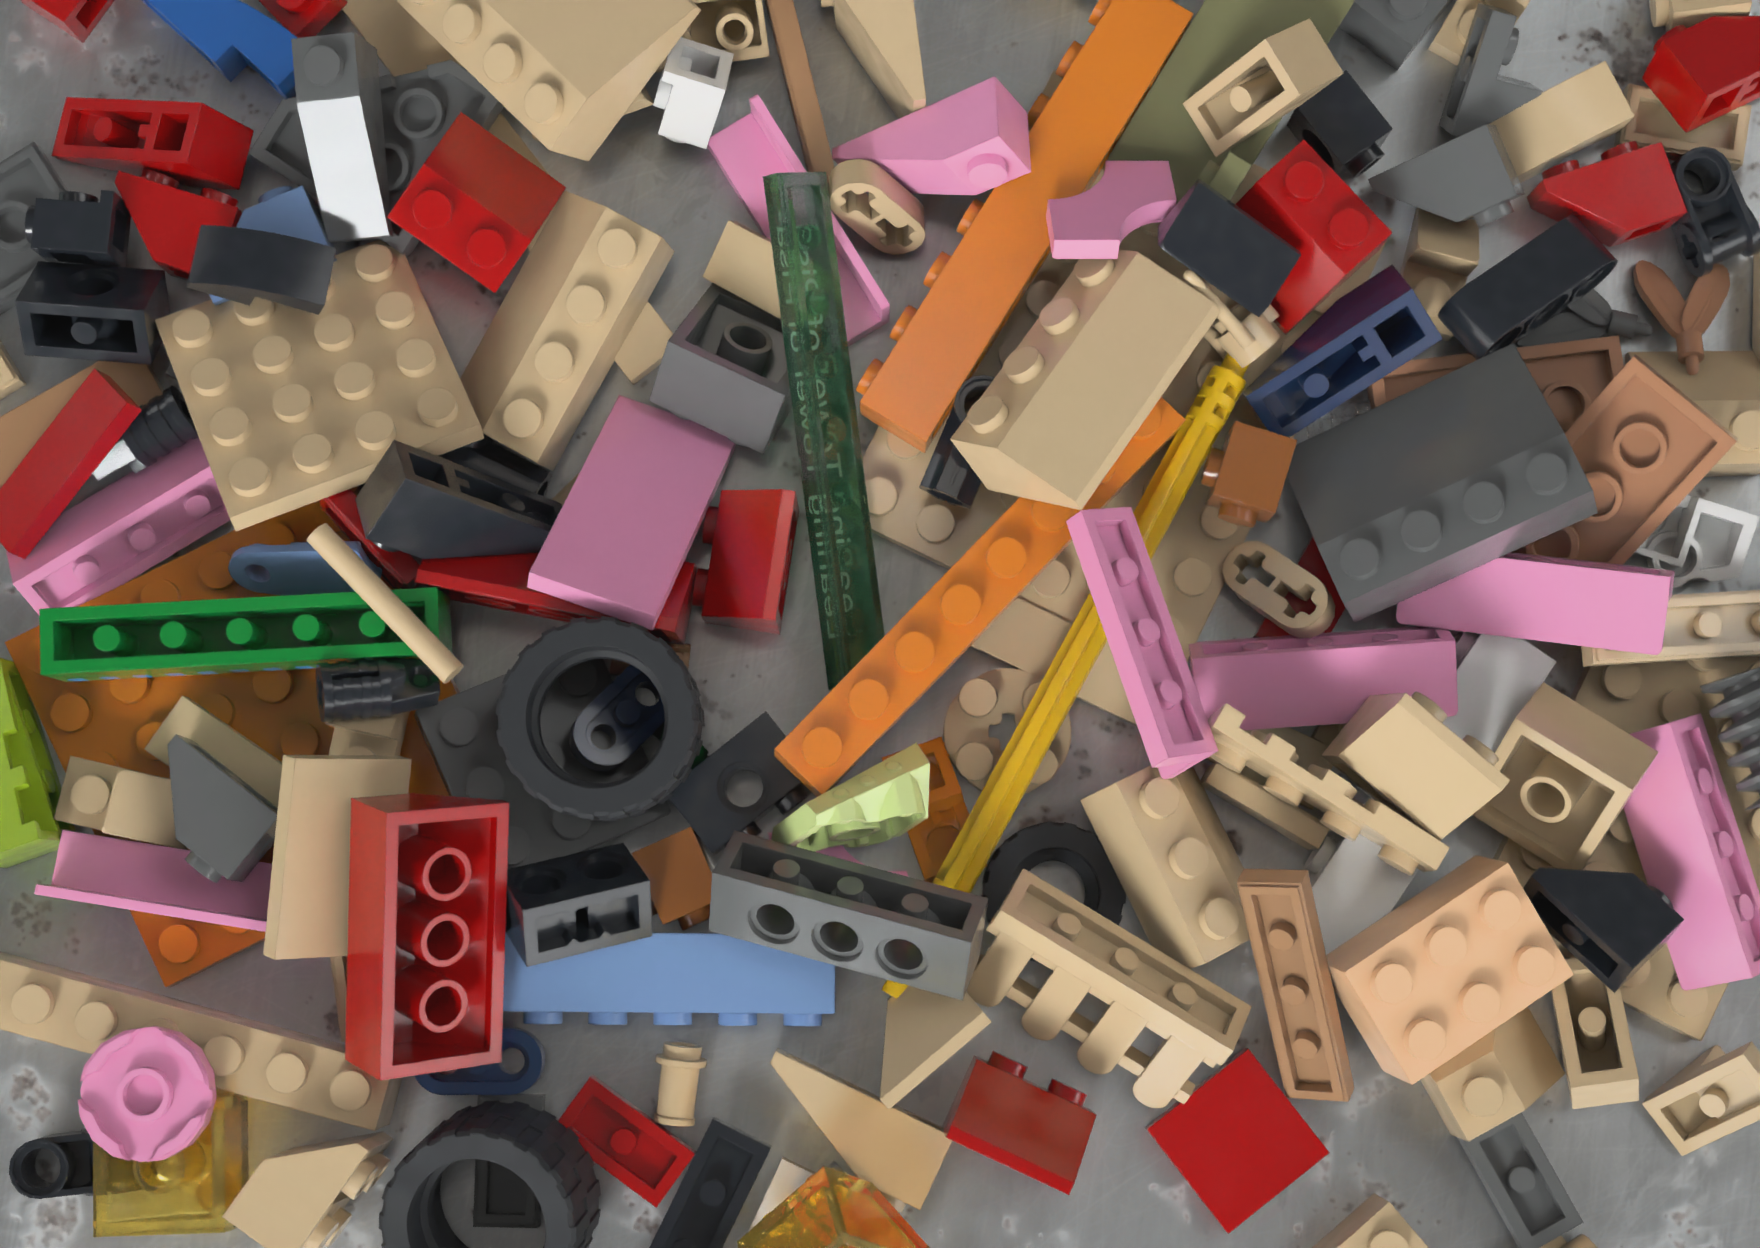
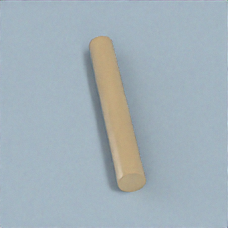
M327 523L320 525L309 535L307 542L444 684L461 671L464 665Z

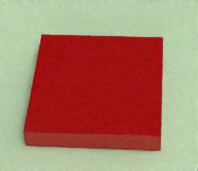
M1248 1048L1241 1050L1197 1085L1185 1104L1177 1101L1145 1127L1228 1234L1330 1153Z

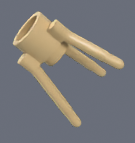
M1191 269L1184 272V280L1192 288L1215 302L1221 311L1217 316L1218 320L1214 323L1215 328L1210 326L1203 338L1214 347L1223 359L1228 352L1241 368H1244L1279 340L1281 336L1270 324L1279 314L1271 304L1260 317L1254 315L1239 303L1229 310Z

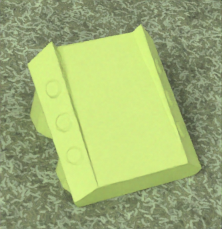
M916 742L802 805L773 827L771 840L816 852L841 845L848 848L870 846L888 841L893 837L901 836L928 818L930 762Z

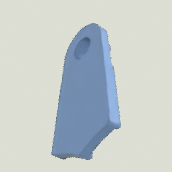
M344 541L381 578L382 568L377 567L369 559L361 547V543L359 541ZM292 542L289 545L252 544L241 547L232 554L228 566L231 577L239 585L258 593L285 596L355 592L308 542Z

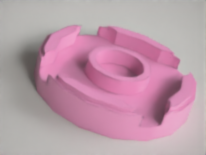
M159 1026L125 1030L100 1044L84 1065L80 1082L83 1081L80 1089L81 1099H78L80 1118L91 1139L113 1157L139 1162L164 1160L194 1144L210 1123L217 1098L214 1070L202 1048L181 1032Z

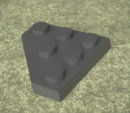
M453 60L427 65V69L395 77L391 74L379 77L390 210L393 209L460 112L489 131L504 107L470 72ZM296 97L281 100L249 151V154L296 185H303L308 193L318 198ZM392 221L393 237L379 239L409 257L419 240Z

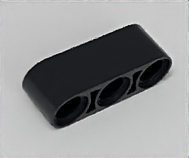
M1574 214L1569 215L1461 288L1444 304L1438 313V318L1470 354L1478 360L1512 343H1517L1589 293L1612 272L1618 260Z

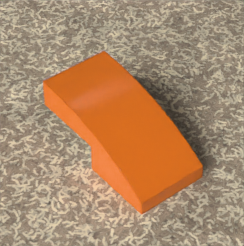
M942 737L918 744L930 762L928 818L907 831L924 881L932 883L969 816L961 787ZM896 753L881 757L882 761L895 755Z

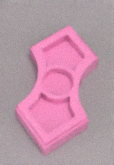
M1105 161L1104 174L1101 180L1091 189L1072 197L1048 199L1046 221L1052 258L1118 259L1119 245L1130 232L1150 223L1162 222L1176 206L1177 198L1169 161Z

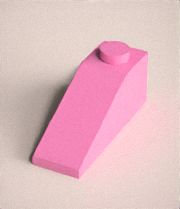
M994 76L833 148L832 159L837 164L851 159L872 161L912 194L978 195L1031 172L1028 116L1026 110Z

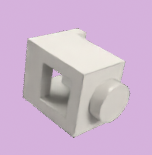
M683 37L679 39L667 55L665 67L654 98L653 106L664 109L659 125V135L665 136L676 143H688L704 149L707 148L726 91L734 56L733 53Z

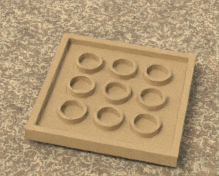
M379 239L335 255L337 261L333 263L325 306L319 315L255 297L250 306L232 300L214 305L211 299L155 319L235 531L366 483L394 440L439 456L484 439L479 420L405 253H400Z

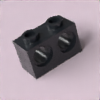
M623 842L507 869L506 933L526 967L651 937L653 935L650 880Z

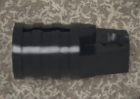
M170 386L163 390L162 395H157L150 399L147 404L139 406L142 411L92 473L97 481L126 465H129L136 474L156 463L157 458L160 456L164 457L171 453L172 449L186 444L187 440L199 437L183 394L176 387Z
M375 658L374 660L357 659L353 662H348L347 660L336 661V663L330 664L328 662L317 663L316 691L320 718L322 722H333L336 719L344 721L357 717L361 719L371 718L372 716L386 717L438 705L440 681L421 659Z

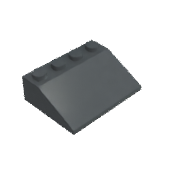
M1514 343L1296 444L1287 473V478L1341 600L1354 622L1360 621L1598 513L1593 489L1565 433Z

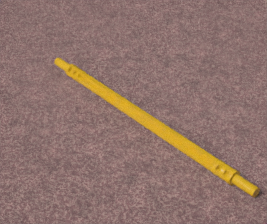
M1228 352L1220 366H1212L1186 414L1185 422L1177 431L1133 512L1150 560L1203 465L1210 448L1216 441L1247 384L1243 376L1250 364L1241 368ZM1091 592L932 881L933 884L971 893L1105 646L1107 638ZM886 980L881 990L897 999L908 985Z

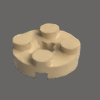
M1002 668L983 673L964 684L947 710L943 727V740L950 761L955 766L959 775L981 792L1004 751L1000 749L999 739L989 737L990 725H999L1002 715L1014 716L1015 725L1018 726L1042 679L1024 670ZM1069 713L1024 794L1051 780L1066 760L1072 736Z

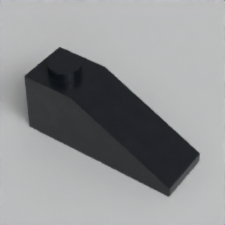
M396 440L392 442L355 499L366 539L383 550L389 552L402 551L422 559L539 553L562 508V504Z

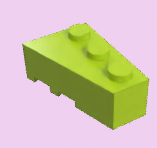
M0 658V868H9L57 851L62 830L74 832L76 830L74 824L54 820L62 787L37 711L14 662Z

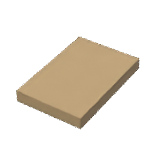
M283 755L263 955L274 960L347 956L351 798L408 794L412 759L390 755Z

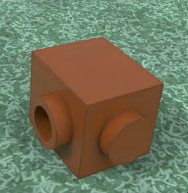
M1235 421L1226 433L1222 449L1211 447L1200 479V484L1210 487L1205 505L1218 508L1217 516L1235 525L1252 528L1255 527L1256 521L1267 523L1276 513L1297 440Z
M691 826L632 852L633 857L650 880L652 916L658 914L663 925L678 920L682 931L709 920L712 872L714 869L700 837Z

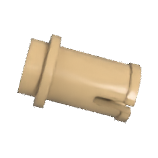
M666 1041L663 1045V1053L656 1054L655 1062L661 1064L654 1122L682 1127L695 1125L694 1112L699 1071L707 1066V1059L701 1057V1045L688 1042Z

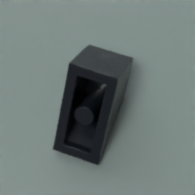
M1539 868L1530 876L1523 888L1549 933L1614 993L1666 944L1684 921V918L1674 910L1671 901L1663 892L1653 886L1646 885L1634 873Z

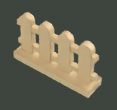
M1024 868L986 929L996 937L985 954H980L967 988L969 996L976 1003L983 1006H996L1002 1001L1004 996H1007L1025 1007L1026 1010L1021 1019L1022 1026L1030 1036L1044 1041L1054 1039L1062 1030L1082 1042L1077 1052V1059L1086 1070L1095 1074H1107L1118 1064L1135 1074L1137 1078L1133 1085V1094L1140 1103L1151 1108H1163L1168 1105L1172 1098L1185 1104L1195 1087V1084L1190 1082L1188 1078L1201 1062L1206 1063L1212 1068L1217 1063L1221 1066L1234 1051L1252 1007ZM1030 958L1035 959L1052 970L1039 989L1018 977ZM1088 992L1108 1004L1095 1023L1075 1012V1009ZM1144 1027L1164 1038L1151 1057L1131 1046Z

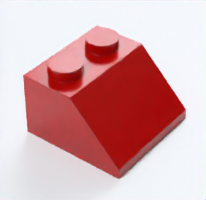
M460 112L387 218L496 293L535 237L566 187Z
M1304 139L1264 174L1235 204L1301 252L1300 258L1271 302L1272 307L1279 314L1273 322L1285 335L1370 260L1393 233Z
M785 489L721 490L719 507L709 506L704 521L702 542L712 545L709 569L698 568L692 601L693 606L703 607L701 617L706 624L780 635L799 517L796 491Z
M992 1051L988 1061L974 1055L942 1125L945 1137L1070 1195L1096 1119V1114L1091 1109L1083 1106L1087 1094L1053 1078L1047 1089L1023 1078L1028 1069L1027 1066L998 1052Z

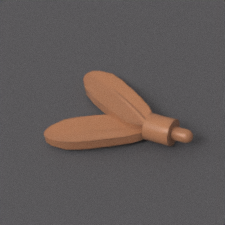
M1638 261L1633 269V278L1640 297L1668 334L1676 339L1678 361L1686 365V371L1689 375H1696L1699 372V363L1705 358L1702 335L1717 315L1730 288V277L1727 268L1719 263L1714 264L1709 274L1697 278L1686 300H1684L1671 279L1662 269L1651 262Z

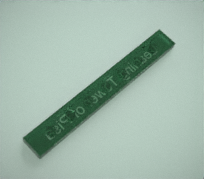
M826 172L774 173L763 176L827 683L828 690H832L885 634Z

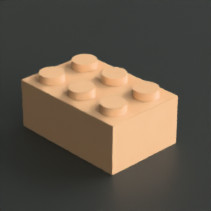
M1475 855L1326 955L1333 989L1381 1069L1411 1085L1574 975L1509 863Z

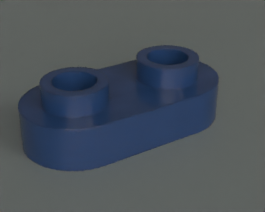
M629 665L579 714L571 727L569 744L574 757L583 766L600 772L611 771L620 767L665 722L661 697L649 677L638 668ZM647 688L652 691L655 696V704L651 706L641 704L635 696V690ZM594 731L607 733L612 741L611 748H597L591 741V733Z
M503 1028L502 1057L508 1048H516L521 1051L524 1056V1066L519 1072L508 1071L504 1067L503 1062L461 1068L453 1073L442 1071L415 1075V1078L424 1089L437 1095H514L531 1088L540 1079L545 1068V1051L541 1042L531 1032L521 1028Z

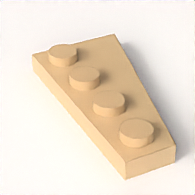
M1224 704L1208 719L1218 751L1210 757L1218 763L1238 773H1241L1244 766H1247L1267 778L1263 786L1266 791L1294 807H1298L1301 800L1306 801L1324 812L1320 820L1324 826L1351 841H1355L1358 835L1361 834L1382 847L1377 855L1381 860L1407 875L1412 876L1416 868L1423 872L1436 871L1450 848L1449 846L1378 801L1368 799L1364 805L1354 799L1357 790L1350 782L1333 771L1314 764H1310L1307 770L1297 765L1296 762L1299 759V755L1295 752L1296 748L1274 733H1268L1267 735L1258 730H1253L1251 734L1240 728L1246 715L1229 704Z

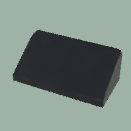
M1201 179L1194 183L1158 226V245L1161 249L1258 317L1269 307L1301 256V252Z

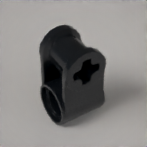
M1703 146L1691 149L1670 164L1687 209V213L1676 221L1671 228L1676 237L1680 256L1688 270L1696 277H1702L1712 271L1714 264L1739 254L1744 257L1758 254L1760 251V228L1758 222L1746 205L1731 170V165L1724 154L1714 148ZM1684 170L1693 171L1700 177L1704 187L1703 194L1694 193L1687 187L1683 177ZM1720 236L1725 237V239H1722L1717 242L1712 241L1713 239H1716Z
M86 1128L81 1129V1131L51 1134L25 1142L15 1151L10 1160L9 1175L11 1183L20 1194L28 1198L44 1199L79 1194L98 1196L146 1188V1177L139 1175L138 1161H128L113 1157L91 1139ZM42 1149L54 1152L59 1158L61 1165L60 1174L54 1183L41 1179L37 1174L35 1162L38 1153Z

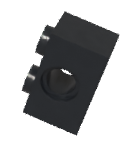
M38 261L15 300L24 353L27 356L152 365L163 343L155 319L171 314L165 270Z
M766 711L692 769L685 783L681 782L672 792L674 795L669 798L713 854H718L726 847L734 830L759 836L763 831L756 822L775 807L782 815H785L812 793L774 756V749L786 735ZM740 771L755 772L760 776L763 783L761 797L756 803L747 807L734 805L727 794L729 780Z

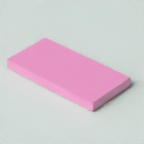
M619 395L529 572L527 587L629 623L634 622L653 631L735 451L736 444L731 442L726 436L696 422L681 419L673 413Z

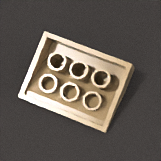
M396 0L549 151L588 162L701 11L691 0Z

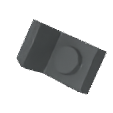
M1478 3L1439 125L1451 135L1459 137L1485 124H1490L1537 98L1543 92L1531 83L1498 74L1501 65L1507 66L1512 60L1519 39V30L1514 27L1517 16L1502 8Z

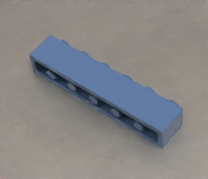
M505 932L503 1011L523 1012V1024H562L563 1012H588V1024L625 1025L627 1024L628 1012L653 1013V1025H692V1013H718V1025L754 1026L757 1025V1013H783V1026H822V1014H835L836 1012L835 965L719 933L652 932L653 936L526 967Z

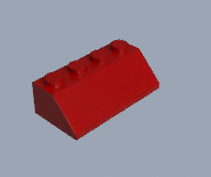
M539 553L422 559L415 581L423 588L438 587L450 596L451 601L570 623V620L582 617L587 619H601V616L612 617L528 588L529 572ZM686 558L653 631L648 629L657 638L661 637L665 642L685 644L693 606L695 578L698 570L696 564L686 562Z
M417 793L351 798L345 1060L380 1081L502 1062L509 802L495 799Z

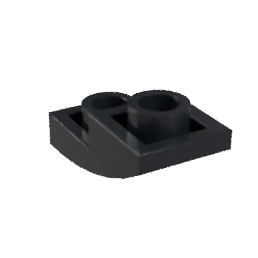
M201 225L197 235L186 287L249 306L255 297H259L319 315L325 306L337 248L266 231Z

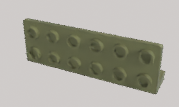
M1205 0L1113 148L1108 161H1169L1177 198L1176 205L1198 179H1201L1228 200H1231L1282 117L1226 153L1215 157L1183 103L1264 39L1309 18L1326 45H1328L1355 0Z

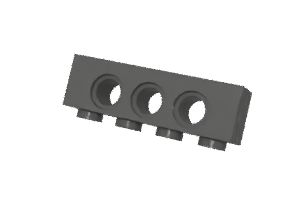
M734 830L712 872L709 931L963 1000L980 957L989 898Z

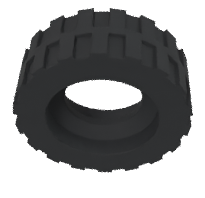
M1042 822L1014 833L996 849L990 858L988 867L984 872L981 895L982 897L989 898L986 912L988 924L997 910L1000 909L1023 868L1030 871L1040 863L1059 861L1071 866L1080 875L1085 888L1083 904L1119 926L1123 917L1121 915L1123 904H1126V893L1098 836L1091 831H1086L1075 824L1067 822ZM1030 958V961L1039 963L1035 959Z

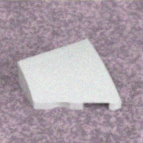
M1687 495L1623 565L1675 571L1673 588L1682 587L1685 583L1706 580L1713 582L1738 578L1760 516Z

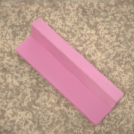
M756 94L749 98L751 113L711 136L707 147L763 236L790 250H794L797 254H799V250L802 251L808 260L842 277L819 324V327L826 334V338L837 354L888 323L890 319V304L759 95ZM784 227H798L802 233L801 244L798 245L797 243L800 240L799 232L795 231V243L793 246H788L785 240L786 231ZM793 231L787 234L789 242H792Z
M199 437L187 440L186 444L172 449L171 453L164 457L160 456L157 458V462L136 474L133 471L60 514L26 559L15 556L6 550L12 583L38 615L39 609L80 606L123 585L230 521Z
M1132 507L1080 510L1067 520L1066 523L1151 767H1158L1163 779L1174 778L1216 753L1218 748Z
M1510 552L1397 603L1396 620L1398 623L1658 655L1663 648L1668 602L1672 597L1675 571Z
M1416 626L1322 633L1312 638H1298L1293 635L1202 641L1189 644L1190 670L1207 720L1214 712L1227 703L1246 715L1240 725V728L1243 730L1345 724L1349 722L1370 695L1407 693L1412 696L1414 692H1419L1435 702L1447 714V717L1455 716L1458 712L1456 640L1447 629Z
M1701 713L1631 733L1630 735L1658 751L1657 756L1623 808L1648 885L1663 892L1671 901L1674 910L1684 918V921L1667 941L1681 988L1692 990L1749 979L1759 975L1760 893Z
M62 830L51 885L36 884L34 894L266 932L272 864L258 862L243 882L227 880L222 876L217 883H214L187 863L185 858L191 850Z

